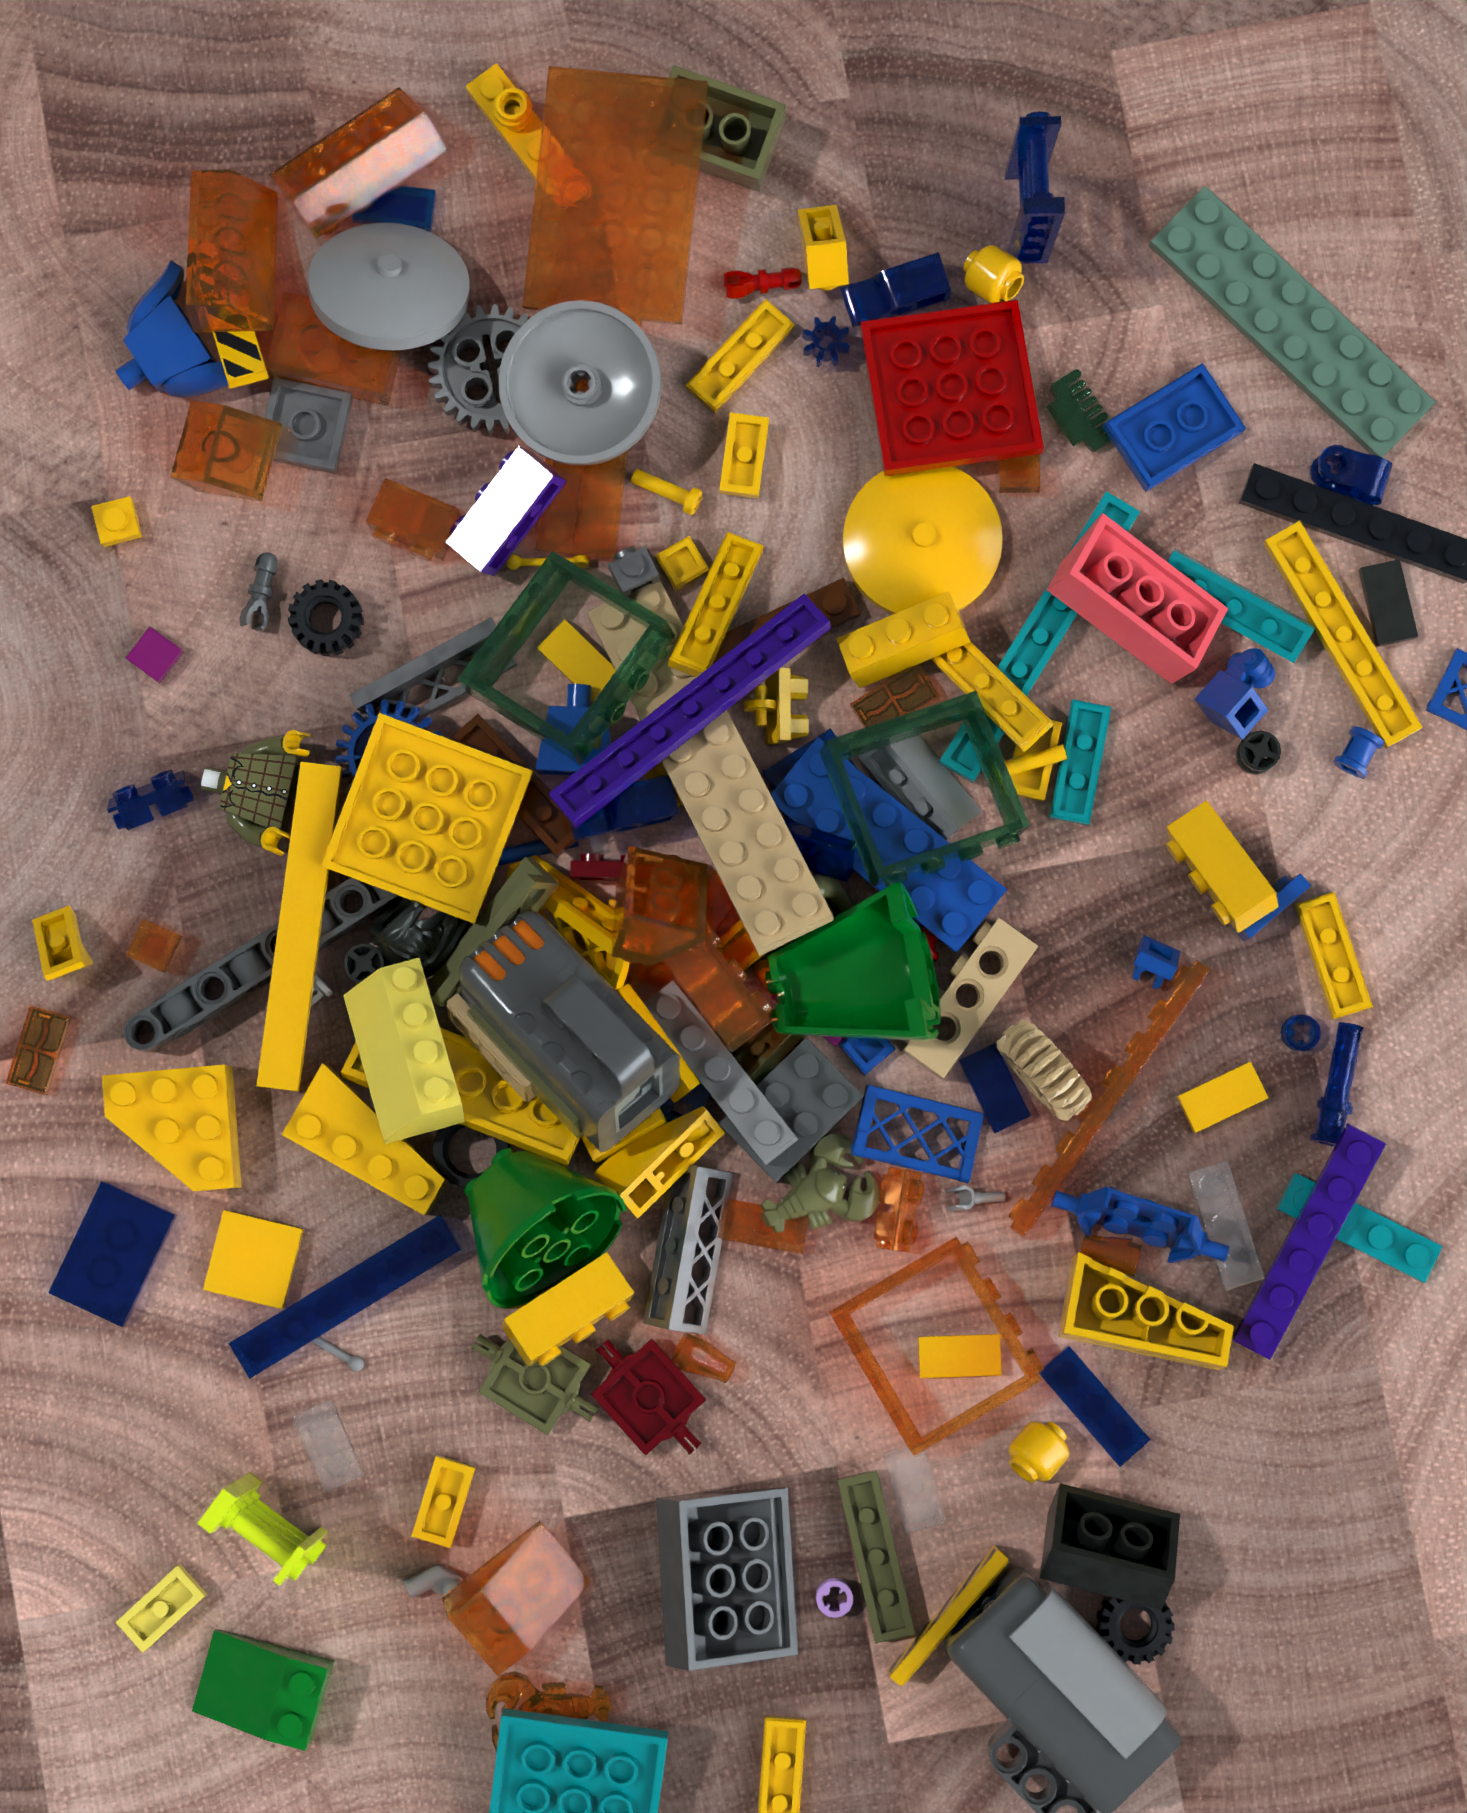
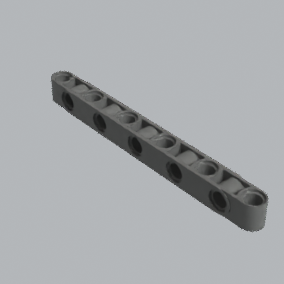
M349 878L328 891L325 897L318 952L377 916L388 905L400 900L402 897L353 878ZM351 893H360L363 897L362 908L354 914L346 913L343 907L345 898ZM279 923L155 1000L150 1006L132 1016L124 1027L126 1042L132 1048L140 1051H156L171 1041L188 1034L271 982ZM214 979H221L225 986L223 995L217 1000H210L206 994L208 983ZM150 1022L155 1029V1035L149 1043L142 1044L137 1038V1030L142 1023Z

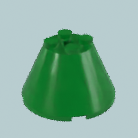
M506 1148L492 1158V1165L466 1185L464 1193L469 1201L483 1292L494 1306L514 1309L528 1304L536 1298L535 1295L557 1285L605 1254L621 1231L623 1224L619 1221L621 1211H626V1205L621 1196L610 1187L533 1152L519 1151L514 1153L511 1148Z

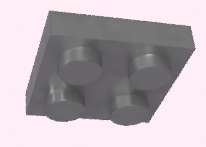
M274 377L257 448V456L262 459L337 474L353 402L352 393Z

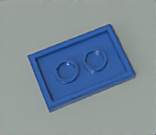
M1203 363L1108 420L1102 426L1145 493L1246 430V427Z

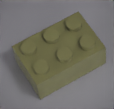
M673 65L646 139L648 152L760 192L787 118L786 104Z

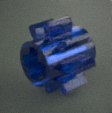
M832 316L829 322H821L818 317H815L813 331L803 330L802 338L811 342L803 348V355L809 356L813 354L816 358V367H820L822 362L831 361L835 367L838 366L839 352L849 354L850 345L841 341L849 335V328L839 329L836 325L835 316ZM825 336H830L832 343L830 342L827 348L821 347L820 341H823Z

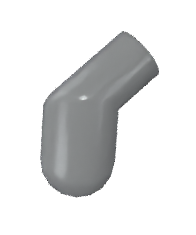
M434 1565L403 1579L410 1598L432 1590L445 1597L446 1601L455 1603L460 1601L465 1595L466 1585L463 1578L458 1573L441 1565Z

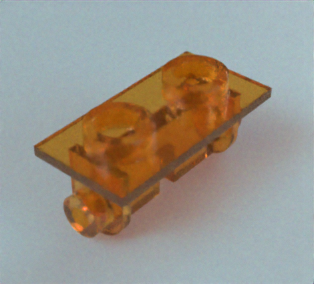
M888 1167L887 1175L883 1174L879 1203L891 1204L893 1209L892 1213L877 1212L873 1239L877 1240L876 1248L910 1253L911 1245L915 1243L918 1235V1223L915 1221L917 1204L921 1203L924 1195V1182L921 1180L922 1172Z

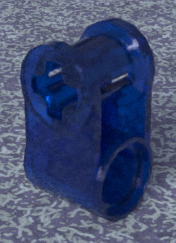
M1333 445L1327 447L1312 462L1310 477L1317 486L1370 505L1382 504L1393 464L1380 456L1364 454L1341 445ZM1328 461L1334 463L1333 470L1337 471L1336 474L1330 472L1331 465L1327 463Z

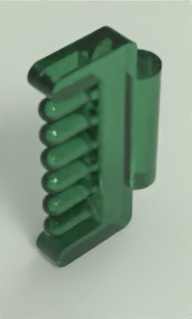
M1076 369L1051 385L1050 392L1056 400L1050 403L1047 409L1073 447L1084 441L1091 452H1096L1112 442L1107 433L1103 434L1105 432L1102 428L1104 424L1095 428V426L1108 418V414L1103 412L1090 420L1091 417L1102 411L1103 407L1100 404L1084 412L1085 409L1097 402V398L1091 396L1082 403H1078L1088 397L1092 391L1090 388H1085L1076 395H1073L1086 386L1085 380L1078 381L1081 371Z

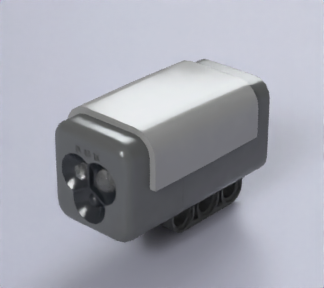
M1015 1567L1006 1572L969 1608L944 1638L948 1656L953 1663L1008 1719L989 1739L987 1746L988 1755L995 1770L1036 1813H1056L1064 1805L1075 1807L1077 1813H1113L1175 1752L1183 1740L1178 1729L1166 1717L1167 1709L1157 1695L1047 1580L1043 1579L1038 1582L1024 1568ZM1005 1743H1012L1019 1749L1015 1759L1008 1762L999 1760L996 1757L998 1748ZM1034 1774H1041L1048 1778L1046 1787L1040 1792H1031L1025 1787L1028 1778Z

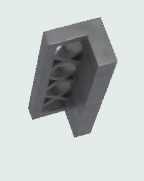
M492 617L357 690L350 694V697L357 710L366 720L369 718L365 708L367 704H373L376 708L381 705L382 700H388L390 705L396 706L398 701L392 700V698L402 693L400 701L406 703L410 688L418 684L432 687L433 692L430 702L422 707H418L421 709L416 719L418 721L516 667L517 663L501 637ZM495 642L505 661L491 669L476 665L480 650ZM473 654L471 663L462 661ZM452 665L468 668L465 683L457 688L441 684L445 669ZM474 670L482 672V674L472 679ZM438 674L435 682L427 680L428 678ZM439 690L448 692L437 698ZM406 704L405 709L411 711L413 707L417 706Z
M690 1165L689 1169L666 1191L643 1324L668 1330L706 1335L734 1173ZM708 1177L719 1179L716 1196L711 1201L708 1200L705 1194ZM707 1218L710 1224L709 1236L702 1242L698 1235L699 1227ZM700 1259L703 1265L702 1276L694 1282L691 1276L692 1267ZM691 1300L696 1305L693 1324L683 1322L685 1306Z

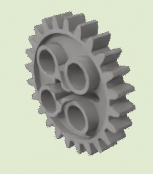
M493 304L491 313L485 315L482 307L478 305L476 317L471 318L465 312L462 318L463 323L457 325L450 335L446 334L439 339L443 347H431V354L439 359V361L429 362L428 369L430 372L439 375L429 379L431 388H441L434 396L437 403L448 401L444 407V412L447 416L458 411L456 421L459 426H462L470 419L472 431L475 433L479 430L481 424H486L489 435H493L495 426L501 424L506 434L509 433L510 424L505 416L502 404L496 402L482 339L485 336L490 338L499 377L504 353L498 350V346L502 341L512 339L516 331L529 319L527 313L516 320L513 307L510 306L505 315H500L497 304ZM466 348H475L480 352L478 358L472 362L461 361L459 355ZM481 385L488 389L487 395L481 400L474 401L467 396L469 390L474 386Z

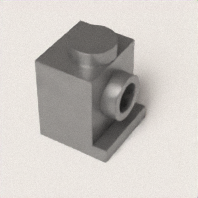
M635 546L625 548L613 556L615 561L607 564L624 598L642 587L660 581L659 573L645 546L636 550Z

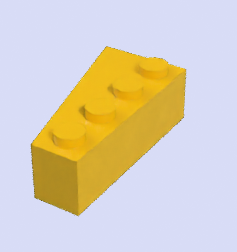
M1078 1252L1072 1257L1058 1337L1221 1370L1228 1365L1234 1326L1187 1303L1171 1298L1156 1288L1146 1286L1127 1277L1126 1274L1114 1268L1106 1267Z

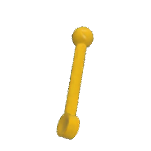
M512 554L506 561V565L511 570H516L520 566H574L576 568H588L590 558L586 555H577L574 558H520L518 555Z

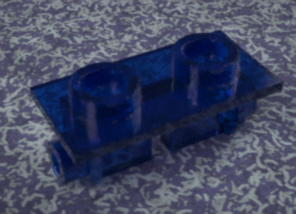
M166 770L151 777V783L139 788L132 784L113 792V798L108 801L107 811L110 813L118 810L119 813L113 815L118 830L126 827L129 831L153 821L154 816L149 807L153 804L157 805L162 817L189 807L188 803L195 799L189 785L181 787V784L185 783L184 770L174 773L173 770Z

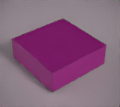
M149 626L126 656V659L160 684L184 652Z

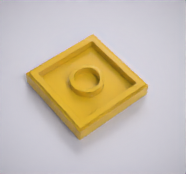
M223 1210L203 1290L284 1309L304 1229Z

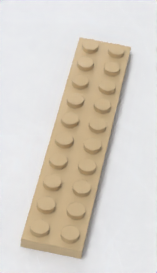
M661 581L644 586L632 592L626 598L621 595L587 612L640 721L696 678L668 667L669 658L684 625ZM726 710L661 762L758 955L761 956L833 921L834 918L734 722Z

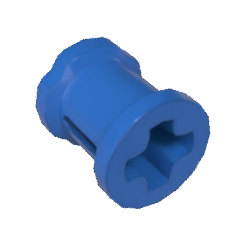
M1352 726L1349 731L1351 735L1350 740L1341 756H1336L1333 762L1335 766L1357 778L1365 779L1368 774L1366 767L1376 749L1382 748L1384 741L1376 734L1364 728Z

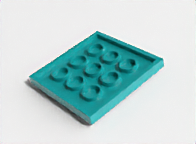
M503 1708L489 1813H658L669 1731Z

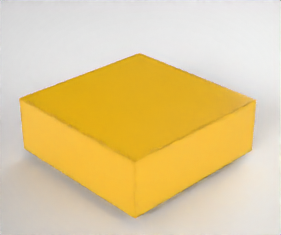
M690 536L655 555L656 561L675 592L709 573L710 570Z

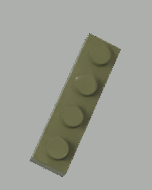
M877 1469L838 1478L837 1483L875 1644L914 1635V1625Z

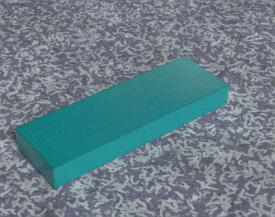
M1071 700L1063 739L1067 760L1060 761L1058 765L1049 813L1050 819L1086 826L1090 824L1112 707Z

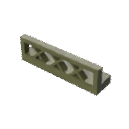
M524 857L478 917L476 924L472 925L447 961L431 979L439 988L431 999L439 1007H447L446 1001L457 993L462 997L458 971L464 958L473 953L484 941L494 936L500 928L510 923L516 915L525 911L538 913L559 886V883L534 858Z

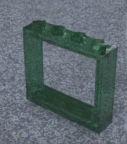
M552 551L458 677V681L469 695L581 766L593 748L595 750L599 749L602 736L610 725L616 724L621 719L626 709V703L634 692L640 691L649 679V672L658 659L666 657L668 654L666 648L675 638V635L665 619ZM569 581L647 629L568 736L492 686Z
M976 691L827 740L819 751L872 887L882 883L885 884V887H889L897 882L904 883L909 880L908 874L922 870L923 875L937 872L946 867L945 861L957 857L960 858L961 862L972 860L984 854L982 848L997 844L998 849L1012 846L1021 841L1019 836L1030 826ZM963 721L1004 825L883 867L844 767L843 760Z

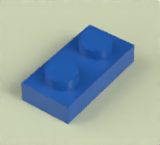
M1301 873L1291 880L1285 874L1272 885L1277 894L1279 907L1240 933H1237V935L1243 941L1250 939L1305 892L1311 884Z

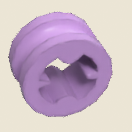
M829 1578L819 1585L816 1590V1602L820 1611L826 1616L833 1618L844 1616L849 1612L853 1604V1595L851 1588L845 1581L840 1578ZM830 1587H839L840 1594L843 1591L846 1593V1600L839 1601V1608H829L830 1602L824 1604L822 1600L823 1596L830 1593Z

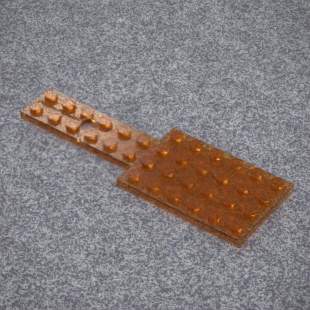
M549 66L522 304L524 309L541 311L562 302L594 301L623 312L641 329L643 321L682 325L709 89L708 81ZM580 381L576 387L577 392H587L590 388L587 384L588 381ZM628 450L609 461L584 465V467L583 465L558 463L545 457V463L567 482L539 518L535 550L614 559L613 556L617 553Z

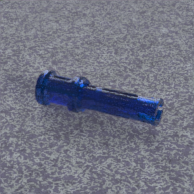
M1338 1022L1324 1097L1322 1096L1320 1100H1317L1316 1107L1320 1111L1316 1131L1310 1135L1309 1140L1335 1147L1346 1126L1347 1116L1353 1112L1352 1103L1349 1102L1359 1046L1364 1027L1360 1025Z

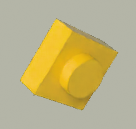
M130 496L91 506L100 543L103 547L142 538L134 501Z

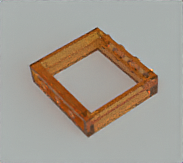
M957 1236L829 1312L913 1457L1042 1381L1039 1372L1044 1370L1041 1361L1032 1348L1027 1351L1024 1350L1017 1338L1023 1334L1020 1326L1011 1312L1003 1315L996 1303L997 1300L1002 1298L990 1277L982 1280L975 1268V1265L980 1263L979 1258L970 1243L967 1241L961 1245ZM952 1255L1024 1376L921 1437L850 1315Z

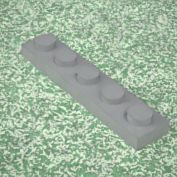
M674 980L644 1002L647 1009L686 1061V1064L765 1165L798 1141L795 1134Z

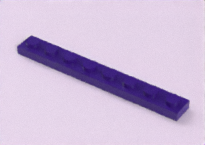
M802 594L549 792L550 799L571 824L577 828L831 628L830 621L805 594Z

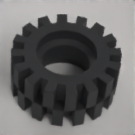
M322 579L315 580L316 584L312 586L307 583L302 586L303 592L300 594L296 592L293 596L294 603L289 604L288 611L290 612V617H288V622L292 628L293 635L303 647H306L314 654L321 653L323 656H330V653H336L337 655L344 653L342 649L347 646L350 649L355 645L354 639L361 636L360 628L361 625L364 626L361 605L345 585H338L336 581L329 580V583H325ZM325 603L337 606L341 612L339 626L328 633L315 630L311 624L312 612L317 606Z
M1114 1597L1104 1598L1101 1602L1102 1608L1101 1611L1097 1612L1096 1617L1098 1619L1097 1631L1124 1662L1131 1661L1133 1664H1141V1661H1147L1150 1663L1155 1661L1154 1657L1156 1655L1162 1656L1166 1652L1164 1648L1167 1643L1171 1645L1173 1640L1171 1632L1175 1631V1623L1172 1621L1173 1614L1166 1602L1161 1610ZM1133 1608L1146 1611L1151 1620L1148 1634L1139 1640L1126 1638L1120 1630L1122 1615Z

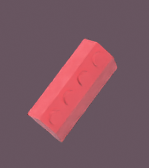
M1104 513L1096 519L1063 559L1046 589L1171 684L1197 669L1228 610L1225 605Z

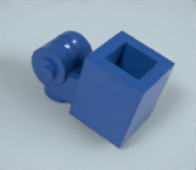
M1252 648L1243 653H1235L1228 661L1227 670L1225 672L1219 670L1194 700L1211 723L1243 740L1269 710L1254 688L1262 689L1269 686L1275 678V668L1261 649Z

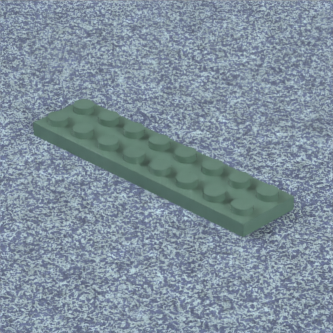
M1206 186L1150 241L1148 246L1378 462L1436 403Z

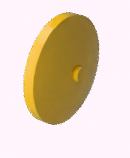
M955 467L884 476V471H881L861 488L852 501L845 519L842 539L845 564L854 584L871 603L891 615L948 591L958 611L965 609L981 596L992 581L1001 558L1003 544L1000 517L992 499L976 480Z

